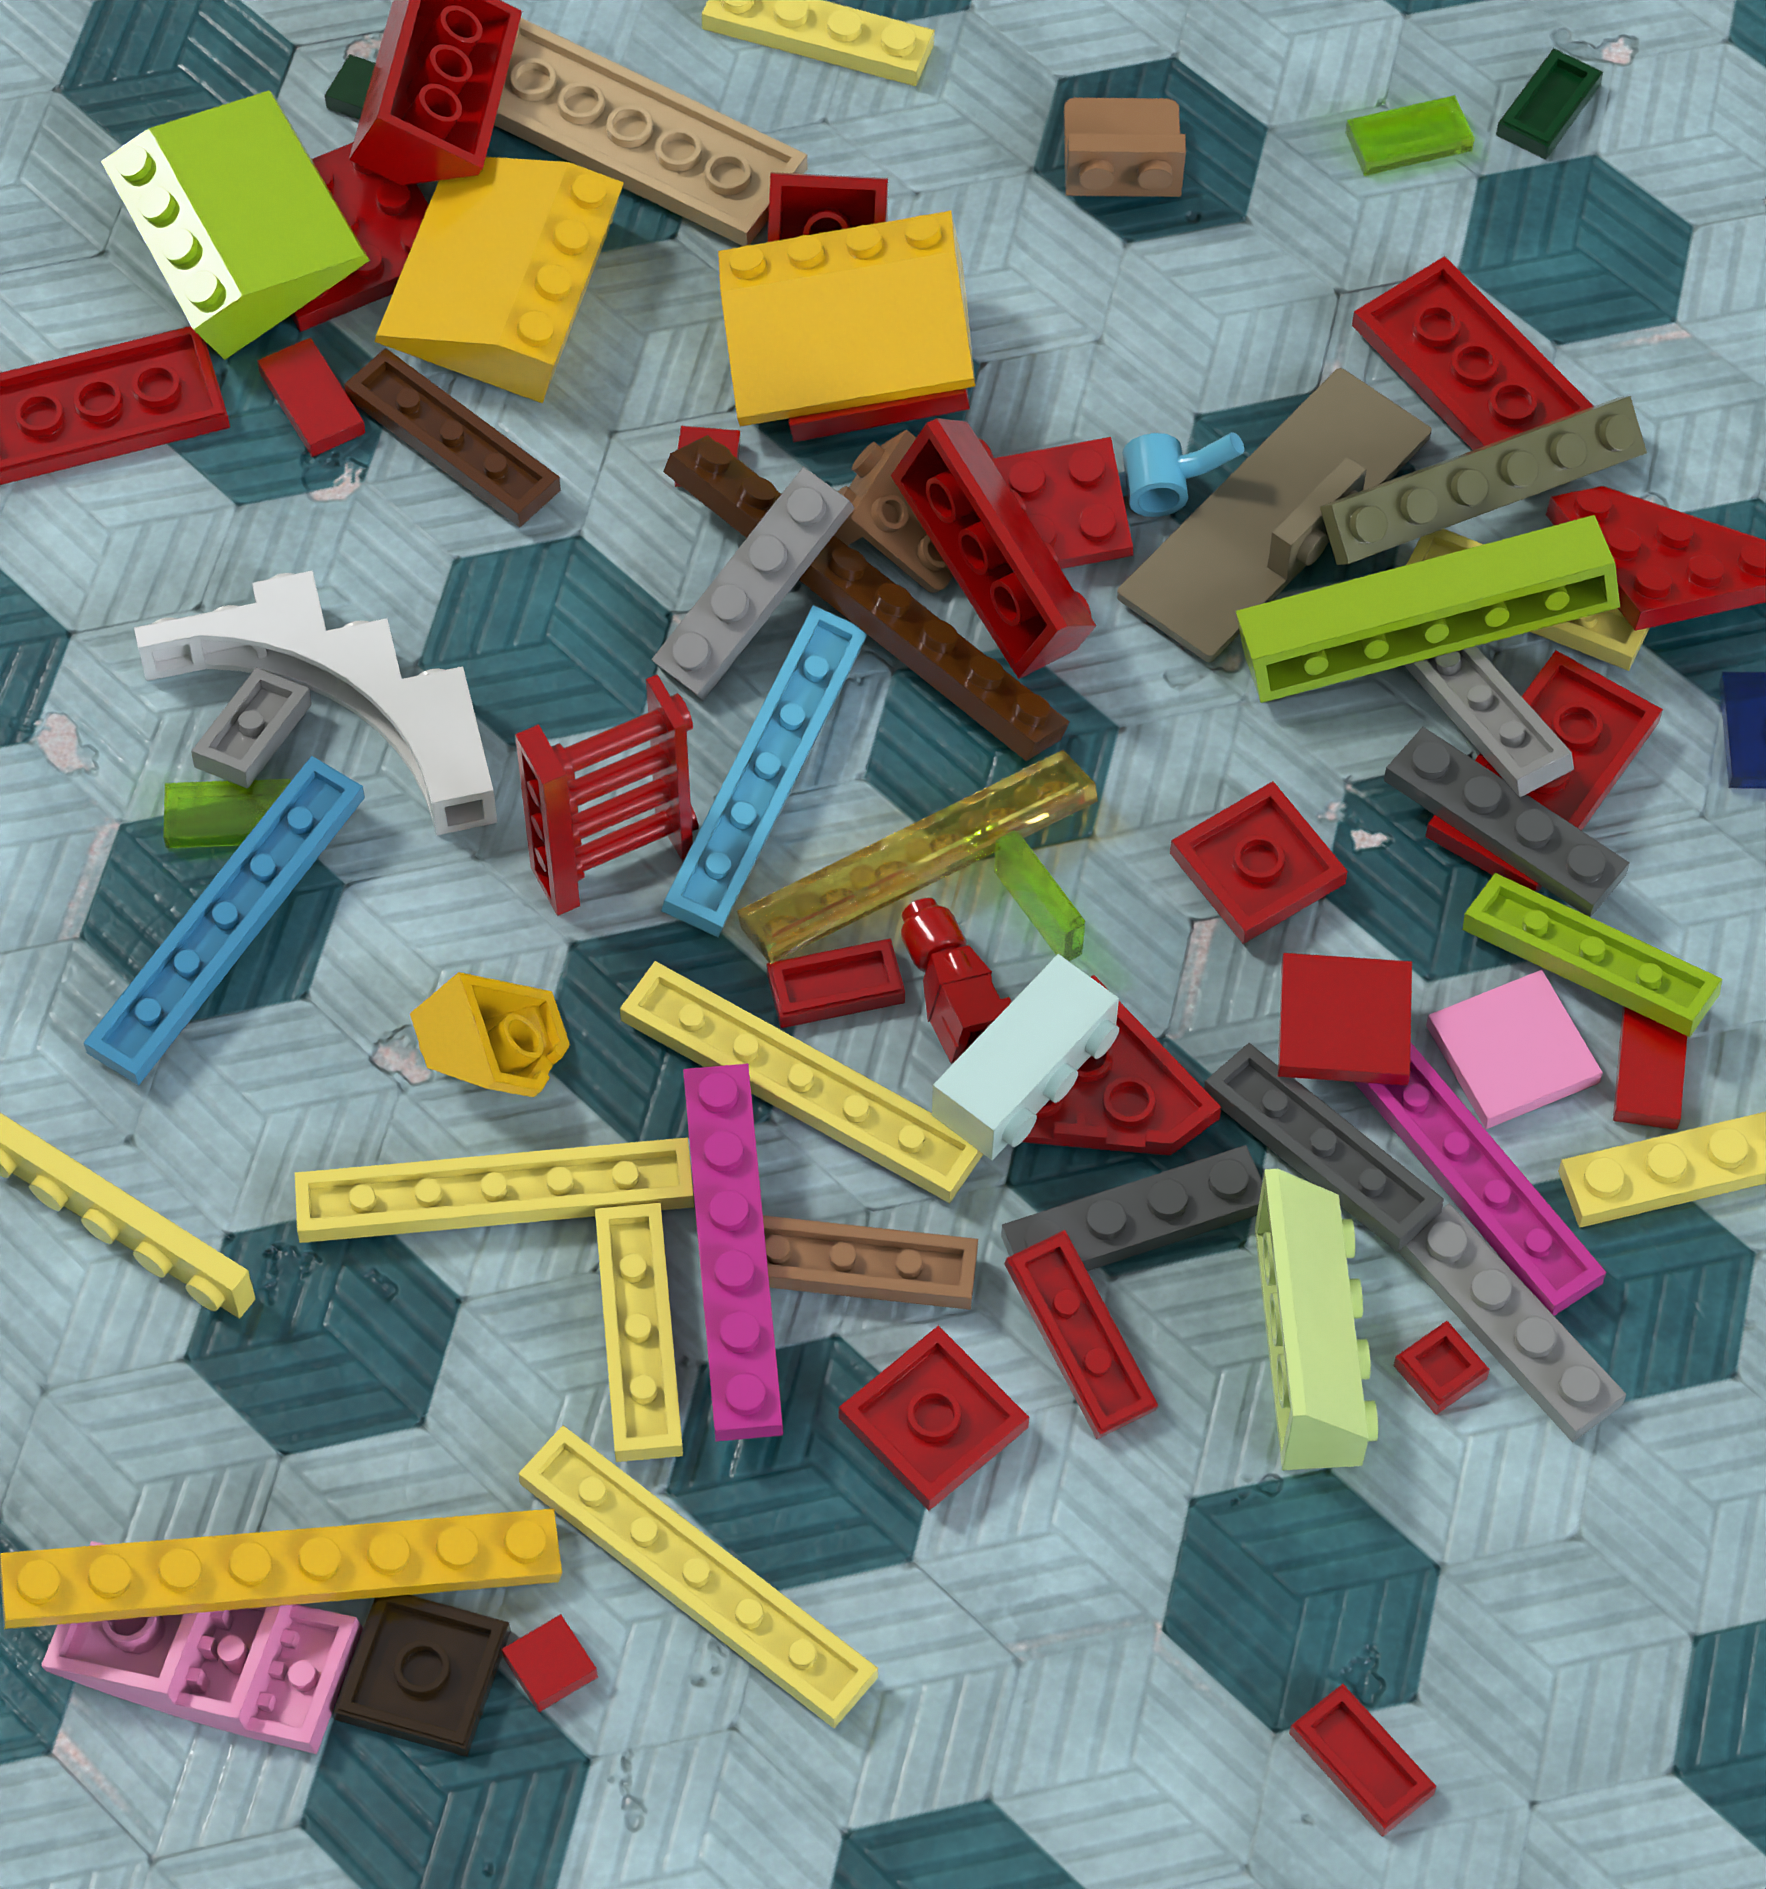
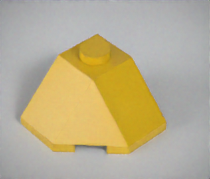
M458 972L410 1013L419 1041V1048L427 1068L486 1089L535 1097L550 1078L548 1073L553 1065L562 1059L570 1046L552 991Z

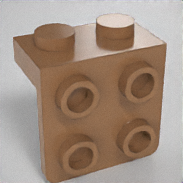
M1071 98L1066 101L1064 106L1066 196L1181 197L1186 142L1185 134H1180L1179 105L1176 101L1159 98Z
M905 430L881 446L875 442L871 443L855 460L852 471L857 474L849 487L844 486L838 491L853 504L855 509L834 536L847 546L862 537L865 538L930 593H937L946 588L953 574L891 478V474L916 439L908 430Z

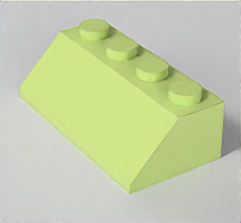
M1265 1169L1255 1223V1236L1282 1470L1362 1466L1368 1441H1377L1378 1416L1375 1401H1364L1362 1380L1370 1378L1371 1366L1367 1339H1356L1354 1319L1362 1318L1363 1296L1360 1279H1349L1347 1259L1355 1257L1353 1220L1342 1219L1338 1194L1283 1170Z

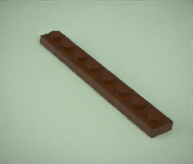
M708 435L670 453L663 471L746 538L781 495L770 481L757 475L733 456L727 447L714 441ZM833 535L799 580L1025 761H1028L1062 739L1070 721L1053 709L1043 697L1030 691L1006 672L999 662L982 653L958 634L952 625L939 619L915 600L904 587L895 584L867 562L861 553L848 547L836 536Z

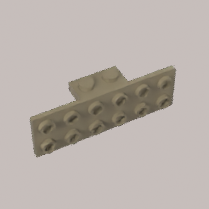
M1336 369L1118 587L1117 599L1204 661H1214L1240 634L1236 610L1272 601L1306 566L1312 565L1323 553L1330 540L1320 506L1390 481L1430 440L1431 427L1345 369Z

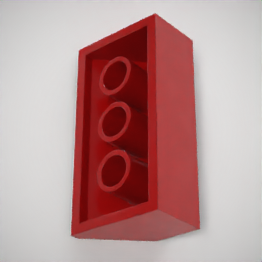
M394 0L349 160L400 185L478 176L484 166L523 11L502 0Z
M940 418L927 422L891 474V478L1015 675L1020 679L1078 649L1096 627L1095 622L1091 618L1090 607L1082 594L1074 591L1059 567L1055 550L1047 541L1041 539L1027 517L1026 507L1022 498L1016 491L1008 487L995 466L991 449L982 439L977 438L967 421Z

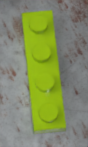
M1497 873L1492 876L1464 913L1462 930L1688 1037H1691L1720 995L1722 978Z

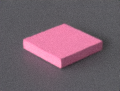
M1543 970L1428 1015L1426 1027L1485 1130L1597 1085L1601 1081L1602 1070Z

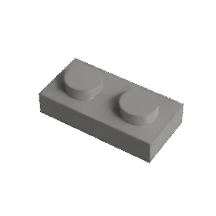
M256 667L192 749L194 768L249 788L312 705L310 688Z

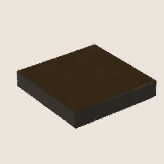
M412 1595L374 1598L333 1711L335 1720L468 1757L503 1655L502 1649L506 1647L511 1632L510 1623Z

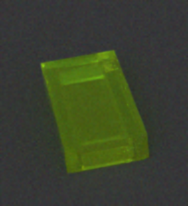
M1455 95L1348 119L1345 130L1364 176L1470 152L1473 150L1475 139Z
M291 779L254 780L249 788L230 781L165 783L163 838L166 848L240 846L289 785Z
M1013 830L998 838L995 846L994 872L1056 955L1059 954L1068 961L1082 955L1085 932L1084 918L1019 832L1017 833Z

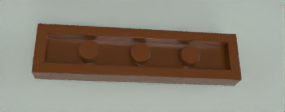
M387 348L383 349L344 383L345 392L353 404L519 528L561 491L560 476Z

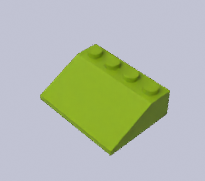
M270 90L148 128L101 161L191 327L224 360L370 261L279 102Z

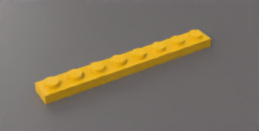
M554 1508L0 1553L4 1629L559 1582L562 1575Z

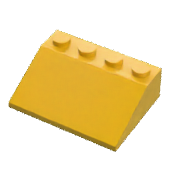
M496 157L485 158L483 169L478 176L439 180L374 342L543 404L610 229L624 182L570 162Z
M951 211L718 251L720 292L739 426L975 387L963 261Z

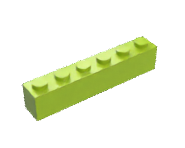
M1595 515L1236 610L1244 656L1260 703L1617 609L1620 608L1615 561Z

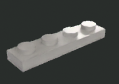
M802 467L651 660L704 701L855 509L853 504L805 467Z
M1476 646L1404 665L1519 797L1574 770L1572 752Z
M1450 1203L1443 1207L1442 1212L1399 1251V1254L1572 1442L1576 1441L1623 1405L1626 1393Z

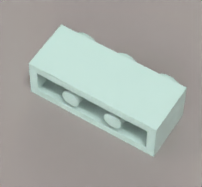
M1057 954L933 1084L932 1116L990 1160H993L1007 1144L1012 1147L1018 1146L1034 1127L1037 1112L1049 1100L1057 1103L1070 1091L1078 1077L1077 1070L1090 1056H1093L1095 1059L1100 1058L1112 1046L1119 1033V1027L1116 1026L1119 998L1064 957Z

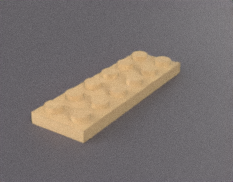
M521 18L494 123L495 126L575 165L624 182L623 188L742 246L750 245L768 221L770 173L804 174L807 171V154Z

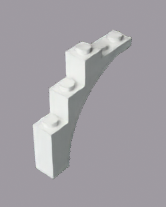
M313 570L297 574L281 573L268 580L253 582L252 586L256 603L243 606L226 605L215 609L213 612L179 619L172 617L162 618L149 625L134 627L146 681L204 669L252 673L257 667L306 686L310 690L330 698L355 713L373 727L397 751L412 772L425 797L436 836L498 823L494 790L463 666L447 670L430 669L420 673L418 676L402 679L387 618L371 622L364 620L354 621L341 628L326 631Z

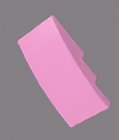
M91 1541L89 1546L107 1544ZM298 1604L58 1624L41 1666L46 1672L166 1714L248 1738L317 1754L363 1627L354 1616Z

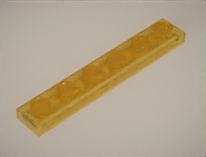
M1062 750L737 910L741 929L767 961L772 964L1098 802L1095 782Z

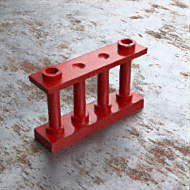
M658 674L646 679L648 713L576 744L563 748L559 743L551 747L540 725L515 734L530 866L557 916L580 907L578 881L585 878V871L666 836L669 837L679 857L684 862L693 844L692 832L699 829L698 820L690 799L687 731L693 729V721L683 698L678 693L670 696ZM650 740V748L575 779L574 772ZM653 775V781L578 813V806ZM655 808V814L582 845L581 839Z

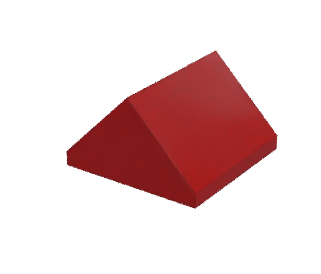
M770 173L768 242L888 222V178Z

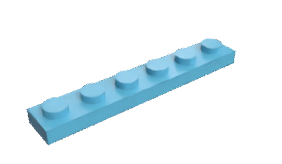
M814 605L812 606L664 900L662 912L719 938L863 647L867 634L855 624Z

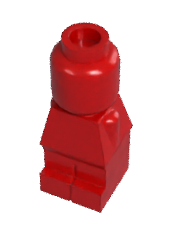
M922 898L912 902L903 910L901 917L904 924L901 928V938L913 963L920 971L925 972L923 986L927 1020L931 1023L952 1064L1012 1001L1009 997L1000 999L992 983V971L974 950L967 945L966 938L952 912L946 907L939 906L933 898Z

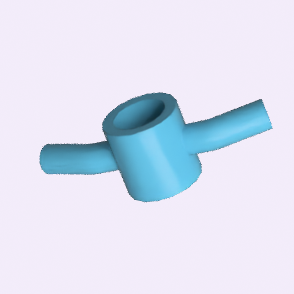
M1232 432L1198 451L1182 455L1181 443L1173 436L1162 433L1141 435L1127 443L1122 451L1125 471L1118 473L1123 496L1128 495L1130 508L1136 514L1145 517H1161L1175 513L1184 507L1189 499L1186 479L1210 472L1244 453V444L1241 438Z

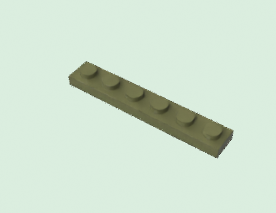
M1631 396L1619 397L1322 505L1320 510L1337 565L1350 564L1646 454L1647 451Z

